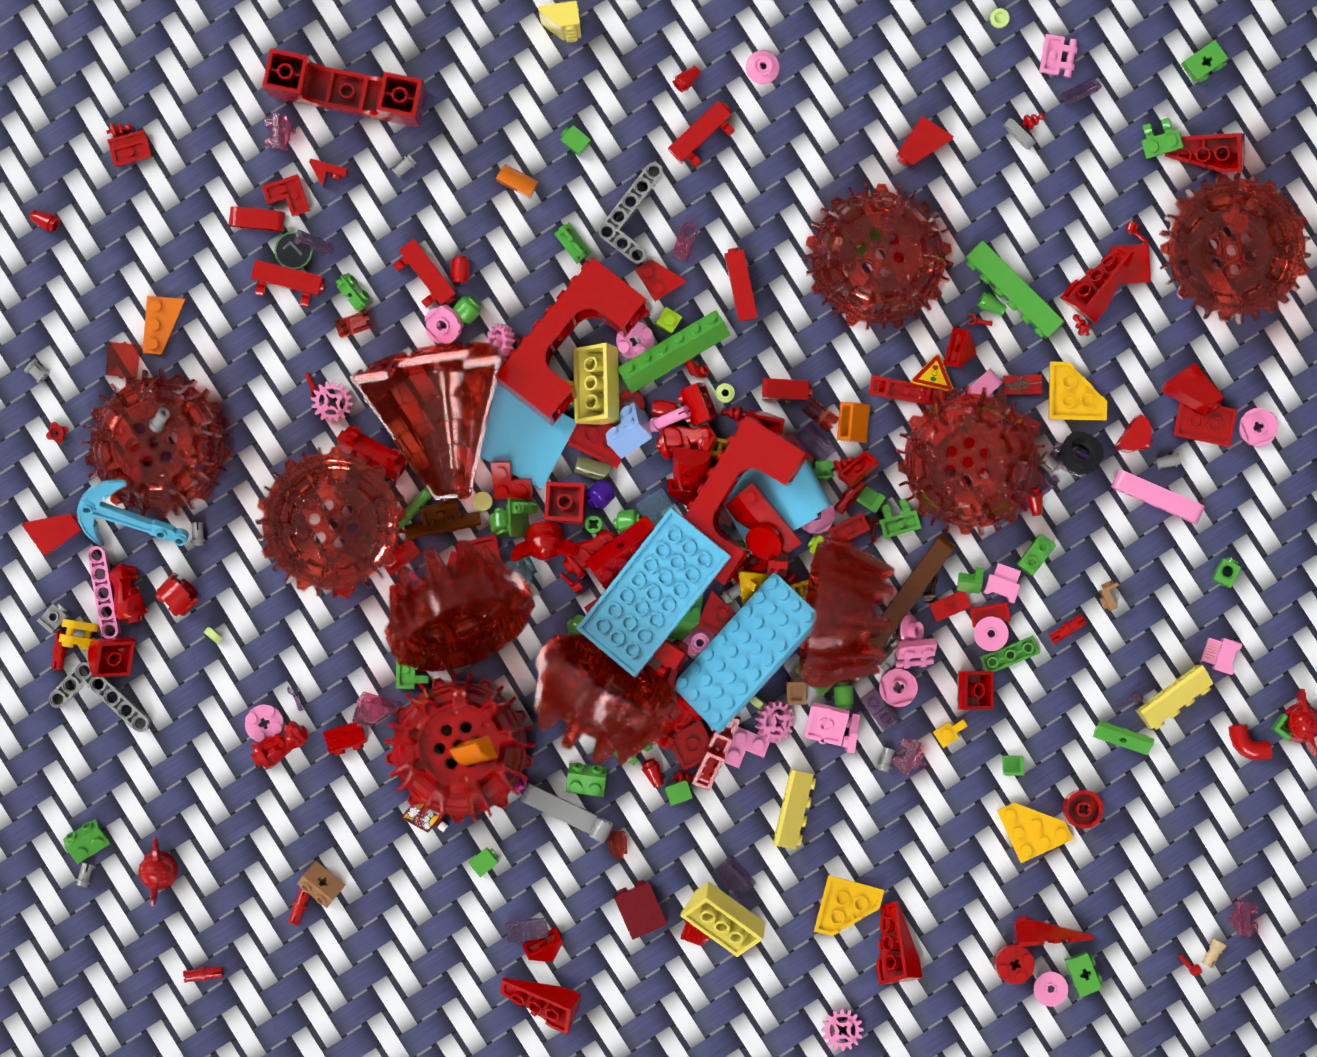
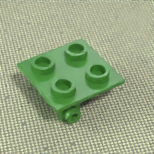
M508 498L507 512L509 523L507 529L509 537H524L525 531L529 527V514H535L538 511L536 503L528 502V499Z

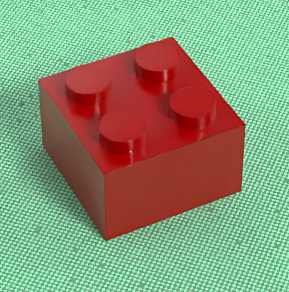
M547 482L544 520L554 524L585 525L586 494L588 491L586 484Z

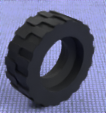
M1076 431L1067 436L1060 446L1059 458L1069 471L1071 470L1075 474L1088 475L1091 472L1093 473L1104 457V449H1102V444L1093 435ZM1075 446L1084 448L1090 454V458L1088 460L1078 458L1073 453V448Z

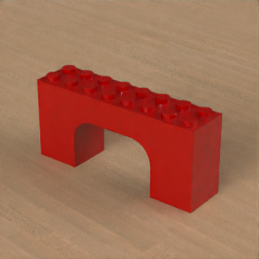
M271 48L262 84L270 98L420 128L427 89L422 79L384 72L383 77H374L334 69L313 63L308 56Z
M594 258L590 261L587 260L582 265V271L579 275L572 277L569 287L558 294L555 304L548 306L544 312L545 316L534 323L531 333L529 335L526 334L521 339V345L517 350L513 349L508 355L509 359L505 364L502 363L496 370L497 374L495 377L499 385L551 426L556 423L577 397L574 388L549 369L551 357L576 326L585 319L596 318L604 321L625 338L649 309L647 299Z
M752 415L741 418L737 424L738 431L729 437L727 449L722 450L716 460L719 462L715 467L712 466L706 475L708 480L705 483H701L696 491L698 496L689 502L686 507L688 512L683 516L732 556L714 578L724 585L731 582L750 551L727 536L719 525V513L740 478L749 469H758L784 486L791 485L811 453Z

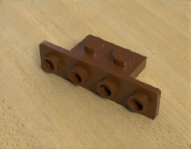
M452 500L420 506L422 522L405 525L404 529L406 539H417L423 536L480 526L481 517L479 511L460 514L458 501Z

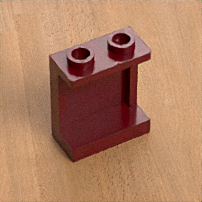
M643 879L634 883V887L629 890L625 887L616 891L617 895L614 896V900L632 940L668 924L649 881L645 882Z

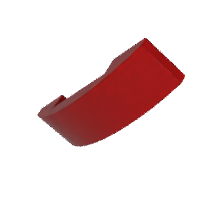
M871 375L868 394L906 402L944 406L946 391L913 384L912 382Z

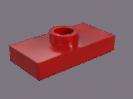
M962 591L929 604L936 622L972 607L966 592Z

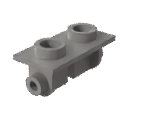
M900 633L890 639L886 648L881 650L874 660L885 672L887 670L890 671L895 665V660H897L894 655L896 654L898 642H902Z

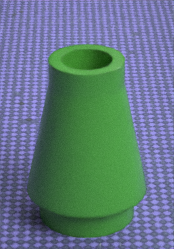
M983 292L977 302V306L981 310L1000 316L1004 314L1007 308L990 292L988 294Z

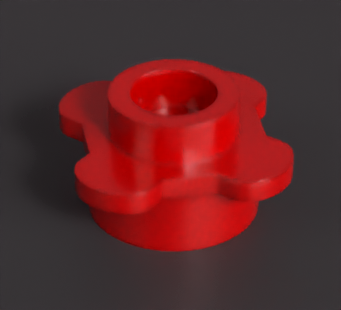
M52 422L46 438L62 444L65 434L68 433V428L66 426H59L57 422Z

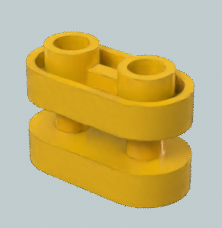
M62 619L61 626L67 627L66 635L60 634L59 642H62L64 647L73 648L75 644L80 645L79 649L88 650L90 642L93 640L91 639L92 632H98L99 625ZM74 630H84L83 637L73 636Z

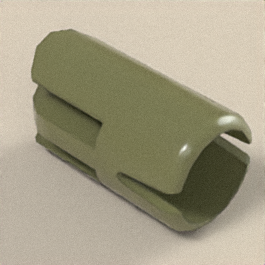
M578 456L574 469V474L602 481L608 479L610 472L609 464L583 456Z

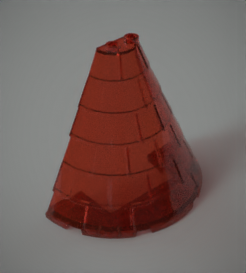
M462 342L431 345L417 348V351L411 352V355L408 356L406 352H400L368 364L364 372L363 369H359L350 377L351 381L364 396L366 403L392 436L393 442L406 457L407 462L422 480L433 498L441 502L457 497L459 499L469 498L474 486L476 468L482 450L481 446L492 405V397L503 358L502 351L498 349V346L483 342H472L467 344L466 347L463 346Z

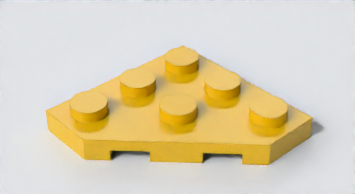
M1050 362L1048 419L1106 421L1107 400L1094 389L1070 362Z
M1014 802L996 810L1020 863L1074 840L1065 821Z
M828 875L814 932L834 936L867 915L879 910L884 890Z

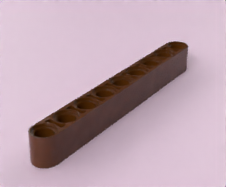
M942 535L937 537L840 671L841 674L855 684L859 681L956 545Z

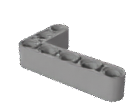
M656 162L649 163L599 227V237L601 240L634 265H641L645 262L646 252L640 245L625 235L621 229L661 179L663 170L661 165ZM657 168L660 173L652 177L649 174V170ZM645 183L648 188L646 191L640 192L637 189V185ZM628 198H634L636 204L629 207L625 204V201ZM616 213H622L624 220L617 222L613 217ZM604 228H610L613 231L610 237L602 235ZM621 239L628 242L627 247L624 249H620L617 246V242ZM635 251H640L643 257L641 260H634L632 254Z
M88 662L79 663L49 696L51 706L61 708L66 706L87 685L135 731L144 732L151 727V719L107 677H93L91 672L87 676L82 675L81 668L84 665L89 667ZM71 679L76 682L74 690L68 688V682ZM97 679H102L104 683L103 688L97 689L95 687ZM111 692H115L118 695L116 702L109 700ZM57 694H61L63 696V702L61 704H57L55 702V696ZM125 705H129L132 708L129 716L123 713ZM139 718H143L146 721V726L143 729L137 726Z
M530 783L527 784L520 801L588 833L590 837L602 843H605L613 826L612 822Z

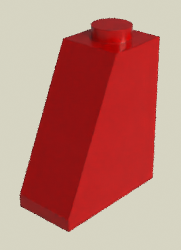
M921 116L897 153L898 162L905 167L908 165L913 167L949 144L954 136Z
M1195 363L1165 382L1162 388L1164 394L1204 415L1211 411L1213 413L1222 406L1221 402L1224 398Z
M763 378L762 400L808 401V397H812V385H809V381Z
M65 514L22 524L43 556L50 555L83 531L78 523V516H74V514Z

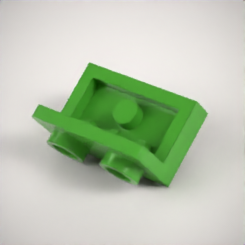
M579 762L569 763L566 792L604 797L607 767L585 765Z
M96 819L86 822L81 828L75 832L68 833L63 839L66 850L77 864L110 845L109 839L99 827Z

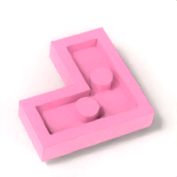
M852 713L851 717H848L846 728H849L848 735H844L842 747L849 753H855L860 715Z
M737 726L733 740L725 754L724 763L739 768L746 751L764 758L770 742L762 739V736Z

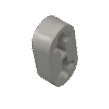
M1009 118L1003 124L1004 128L1027 150L1036 143L1012 118Z

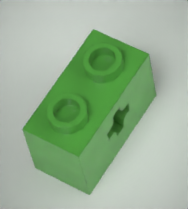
M1214 40L1186 59L1181 66L1193 83L1198 80L1201 83L1210 77L1208 73L1215 69L1217 72L1226 66L1224 62L1228 57L1216 40ZM1208 60L1209 64L1203 66L1202 62Z
M1039 534L1016 565L1028 575L1034 576L1056 547V544L1044 535Z
M1085 951L1064 959L1080 998L1102 989L1100 984L1103 981L1099 972L1096 973L1093 966L1096 963L1092 954L1089 955ZM1083 969L1089 971L1087 978L1080 976L1083 973Z

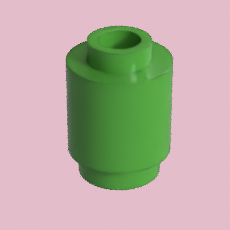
M849 682L837 683V687H834V701L837 708L852 709V704H854L853 686H849Z

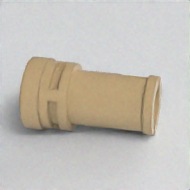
M1213 938L1209 946L1210 949L1202 963L1213 969L1220 953H1223L1222 951L1227 945Z

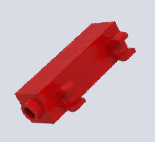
M716 102L668 147V151L680 164L688 159L697 168L701 164V160L694 152L719 128L728 137L735 132L734 128L727 123L731 118V109L725 103Z
M415 239L399 250L403 258L393 264V266L400 272L409 264L432 294L421 301L426 309L435 301H438L441 306H449L456 300L454 298L457 296L455 291Z
M739 247L728 249V253H725L724 257L738 323L757 319L758 316L744 249L739 250Z
M255 260L251 279L258 281L255 291L256 295L264 296L266 285L270 284L302 292L300 305L309 307L311 295L320 297V293H324L326 282H324L322 276Z
M348 426L337 437V449L396 482L407 468L408 459L400 455L401 452L395 448L389 449L361 433V429L353 426V428Z
M666 639L653 656L663 662L656 674L665 677L670 667L678 670L687 657L688 652Z

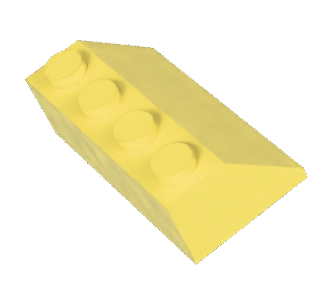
M577 1L538 6L541 24L560 39L567 42L578 41V38H581Z
M602 343L573 348L574 391L577 396L574 399L575 423L604 425L620 422L619 371L617 369L618 347Z
M1196 665L1135 711L1149 729L1155 728L1157 730L1165 724L1164 720L1169 716L1173 718L1178 715L1181 707L1184 705L1188 707L1194 703L1197 695H1204L1210 691L1211 688L1209 686L1213 682L1203 665Z
M790 768L773 845L795 850L797 846L801 845L803 835L800 834L801 827L806 825L807 816H804L805 809H809L812 797L808 796L810 789L814 790L816 779L813 778L814 774Z
M709 881L694 892L680 915L736 957L764 938L765 922Z

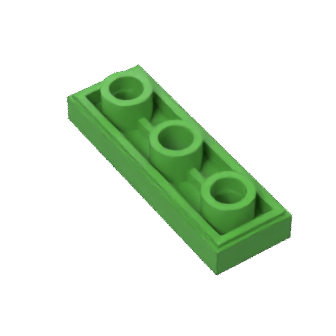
M1030 636L979 658L985 671L996 672L1040 654L1034 637ZM1008 652L1013 653V657L1011 659L1007 658Z
M1099 721L1093 734L1095 738L1148 755L1154 744V739L1147 735L1114 726L1109 722Z

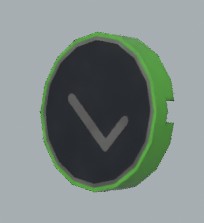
M288 232L278 239L274 252L280 265L298 270L308 265L312 259L313 248L309 239L302 233Z

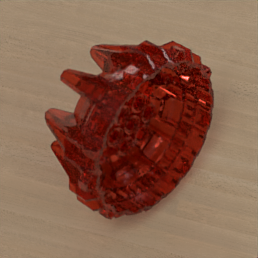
M1240 172L1234 175L1233 180L1226 173L1218 174L1215 184L1211 185L1206 179H1203L1200 182L1202 189L1195 192L1192 187L1186 190L1188 198L1180 197L1175 203L1178 214H1167L1164 219L1170 222L1171 226L1169 231L1162 229L1159 232V235L1168 240L1160 245V253L1169 258V263L1162 265L1160 270L1165 268L1171 270L1174 278L1167 281L1166 285L1178 282L1179 289L1176 294L1181 300L1186 298L1193 300L1188 309L1189 311H1193L1196 305L1204 308L1205 314L1203 319H1207L1212 311L1217 312L1219 320L1222 322H1229L1233 315L1238 325L1244 323V315H1251L1255 322L1260 320V310L1263 309L1272 314L1279 309L1278 301L1284 304L1290 301L1286 296L1290 290L1297 291L1300 289L1295 280L1297 277L1307 275L1309 267L1304 263L1303 259L1311 257V253H1305V242L1311 240V237L1303 235V229L1308 223L1305 217L1297 216L1294 212L1298 204L1292 207L1284 198L1288 194L1287 192H1284L1282 195L1276 192V183L1268 180L1263 185L1257 183V175H1253L1250 180L1241 179ZM1224 227L1231 230L1230 237H1226L1223 234ZM1242 234L1249 236V243H1244L1241 240ZM1209 240H1214L1217 243L1216 249H1211L1208 246ZM1228 246L1235 249L1234 256H1230L1227 253L1226 249ZM1247 252L1253 255L1252 262L1246 261L1245 254ZM1213 259L1220 261V268L1213 267ZM1231 265L1238 267V275L1231 273Z
M864 182V192L857 194L853 193L851 187H848V199L843 200L836 196L830 201L832 211L823 207L820 209V213L825 216L820 224L815 221L811 223V226L818 231L816 235L807 237L805 244L812 251L811 254L804 255V260H811L812 270L806 271V276H814L816 280L811 286V290L814 295H823L826 298L821 304L822 307L828 302L836 310L833 317L835 318L839 313L844 314L846 324L854 327L858 322H864L865 331L869 330V325H881V331L884 332L886 323H890L895 329L904 327L905 318L908 316L916 322L919 319L916 313L924 307L927 312L932 309L928 300L938 301L941 297L942 292L938 287L939 282L949 283L950 278L943 276L945 267H952L954 262L944 259L945 256L952 252L951 244L942 241L941 238L950 230L949 228L939 229L935 221L940 219L942 214L930 217L931 205L928 202L923 201L917 204L913 201L916 190L913 191L910 198L900 194L899 190L902 184L898 185L895 193L889 192L886 184H877L875 190L870 192L867 182ZM876 231L879 234V239L871 240L869 233ZM889 236H896L898 243L891 245L888 242ZM863 245L866 248V253L863 255L858 254L856 247ZM876 250H883L885 257L878 259L875 256ZM901 254L904 257V261L896 263L894 255ZM863 264H870L872 271L870 273L863 272ZM882 268H888L891 271V275L883 277L880 271Z
M159 369L158 377L149 378L148 371L142 370L141 381L132 375L126 378L125 387L122 389L114 383L110 384L114 389V394L109 399L102 394L98 395L105 405L103 408H93L91 416L95 420L94 426L83 425V428L92 430L91 439L89 441H81V444L91 446L92 452L85 457L86 465L94 466L96 469L88 475L90 479L99 477L101 482L108 480H124L127 482L126 486L111 495L110 501L116 506L126 502L125 510L131 512L133 507L141 509L140 515L144 517L147 516L149 510H153L158 519L167 518L170 510H173L175 516H180V508L189 506L191 510L196 509L194 505L196 499L199 498L207 501L212 496L210 492L212 484L220 487L221 484L216 482L221 470L228 472V469L224 468L222 464L224 460L232 458L233 451L226 446L225 440L233 436L230 433H225L223 423L229 422V419L219 417L223 409L220 402H209L207 400L211 392L207 388L202 393L195 389L197 380L192 379L186 385L185 376L175 373L172 378L166 379L165 370ZM160 408L167 409L170 412V416L164 424V429L154 432L150 428V420L156 416ZM143 423L146 429L144 433L138 434L136 428L139 424ZM175 433L178 439L174 444H171L168 438L171 434ZM152 438H157L159 441L156 448L150 447V440ZM134 442H138L140 445L137 452L131 451V445ZM166 452L172 454L169 462H164L163 454ZM147 456H151L153 463L151 466L146 467L144 459Z
M966 386L965 395H962L957 388L948 390L946 400L944 401L937 394L933 395L932 397L936 404L932 405L929 409L924 404L919 405L924 415H912L908 421L913 429L911 434L902 432L899 435L906 438L907 442L905 449L897 448L895 451L905 455V459L899 462L897 466L898 471L906 474L908 480L898 485L901 487L908 484L913 494L905 500L907 502L917 498L919 501L917 511L922 516L929 513L933 515L930 523L931 526H934L937 520L947 523L946 533L950 532L953 525H957L961 534L970 535L973 528L977 527L979 535L982 536L985 534L984 527L990 525L994 526L996 532L1000 531V520L1003 519L1010 524L1018 519V508L1024 512L1028 511L1029 508L1024 503L1029 496L1033 498L1038 497L1032 488L1034 485L1043 483L1045 475L1038 470V466L1047 464V461H1040L1039 448H1045V444L1037 445L1035 440L1041 433L1038 425H1028L1026 419L1031 415L1030 413L1023 416L1015 409L1019 404L1018 401H1015L1011 406L1008 405L1007 395L1002 392H998L993 397L987 395V387H982V393L980 394L971 393V386ZM968 437L975 440L973 448H969L965 444V440ZM951 445L957 448L955 456H951L948 453V448ZM987 448L991 451L989 459L982 457V449ZM969 456L973 459L972 467L964 465L965 457ZM948 465H953L956 468L954 475H949L946 472ZM981 468L989 470L988 478L980 476ZM964 476H969L972 480L971 485L968 487L962 483Z
M332 446L328 454H324L322 448L318 447L319 454L307 457L306 453L302 452L303 460L296 462L289 459L284 462L285 472L282 475L274 472L273 475L277 479L272 487L264 486L269 495L258 501L257 508L264 514L262 519L255 520L257 525H262L263 535L257 536V540L267 542L262 549L264 557L266 559L274 558L277 561L272 570L277 572L282 569L288 574L284 582L288 584L295 578L296 588L303 592L311 586L316 587V596L320 598L322 590H333V598L337 599L339 588H343L350 595L356 593L357 585L362 581L368 589L372 588L367 580L376 573L382 579L385 578L379 569L383 565L393 566L396 561L392 554L393 548L404 550L402 545L396 543L400 533L408 534L406 529L399 527V522L407 518L406 509L397 506L399 502L405 499L404 496L399 495L395 497L391 489L397 485L396 480L385 482L384 478L387 470L381 464L371 467V456H368L363 461L356 457L357 451L355 449L347 456L343 454L341 447ZM327 501L334 503V507L330 511L324 509V504ZM347 505L352 506L353 509L350 515H344L342 512L343 508ZM313 515L320 516V522L316 525L310 522ZM333 519L339 521V526L336 529L329 527V523ZM351 524L358 526V530L354 534L348 533V527ZM319 533L325 534L326 538L323 543L316 542V536ZM337 538L344 539V545L341 548H337L334 545Z
M824 536L823 542H818L814 552L805 601L815 610L812 632L800 644L799 675L803 678V683H807L809 687L828 689L836 682L879 674L880 669L877 664L885 660V651L869 643L868 638H876L879 636V631H889L891 629L890 619L872 615L873 605H881L884 599L894 596L895 587L884 580L892 576L895 569L891 565L856 548L848 538Z
M466 540L458 541L456 543L457 563L443 566L434 548L425 549L424 559L427 574L418 579L408 566L402 565L397 569L396 585L393 584L389 588V622L384 632L391 654L395 656L399 665H407L415 670L431 672L460 668L495 654L509 645L511 641L515 640L523 632V629H525L529 622V616L533 608H535L534 600L531 597L532 593L526 579L521 577L518 572L510 570L487 545L481 546L478 552L470 542Z
M583 634L554 635L552 640L545 643L535 662L539 672L534 711L539 713L538 726L543 730H547L560 718L567 722L561 741L562 747L566 750H571L583 734L596 739L592 760L597 764L605 763L617 752L616 760L621 766L625 765L654 740L667 736L681 710H679L677 705V697L674 690H672L669 683L663 677L656 674L657 671L646 664L638 676L633 677Z

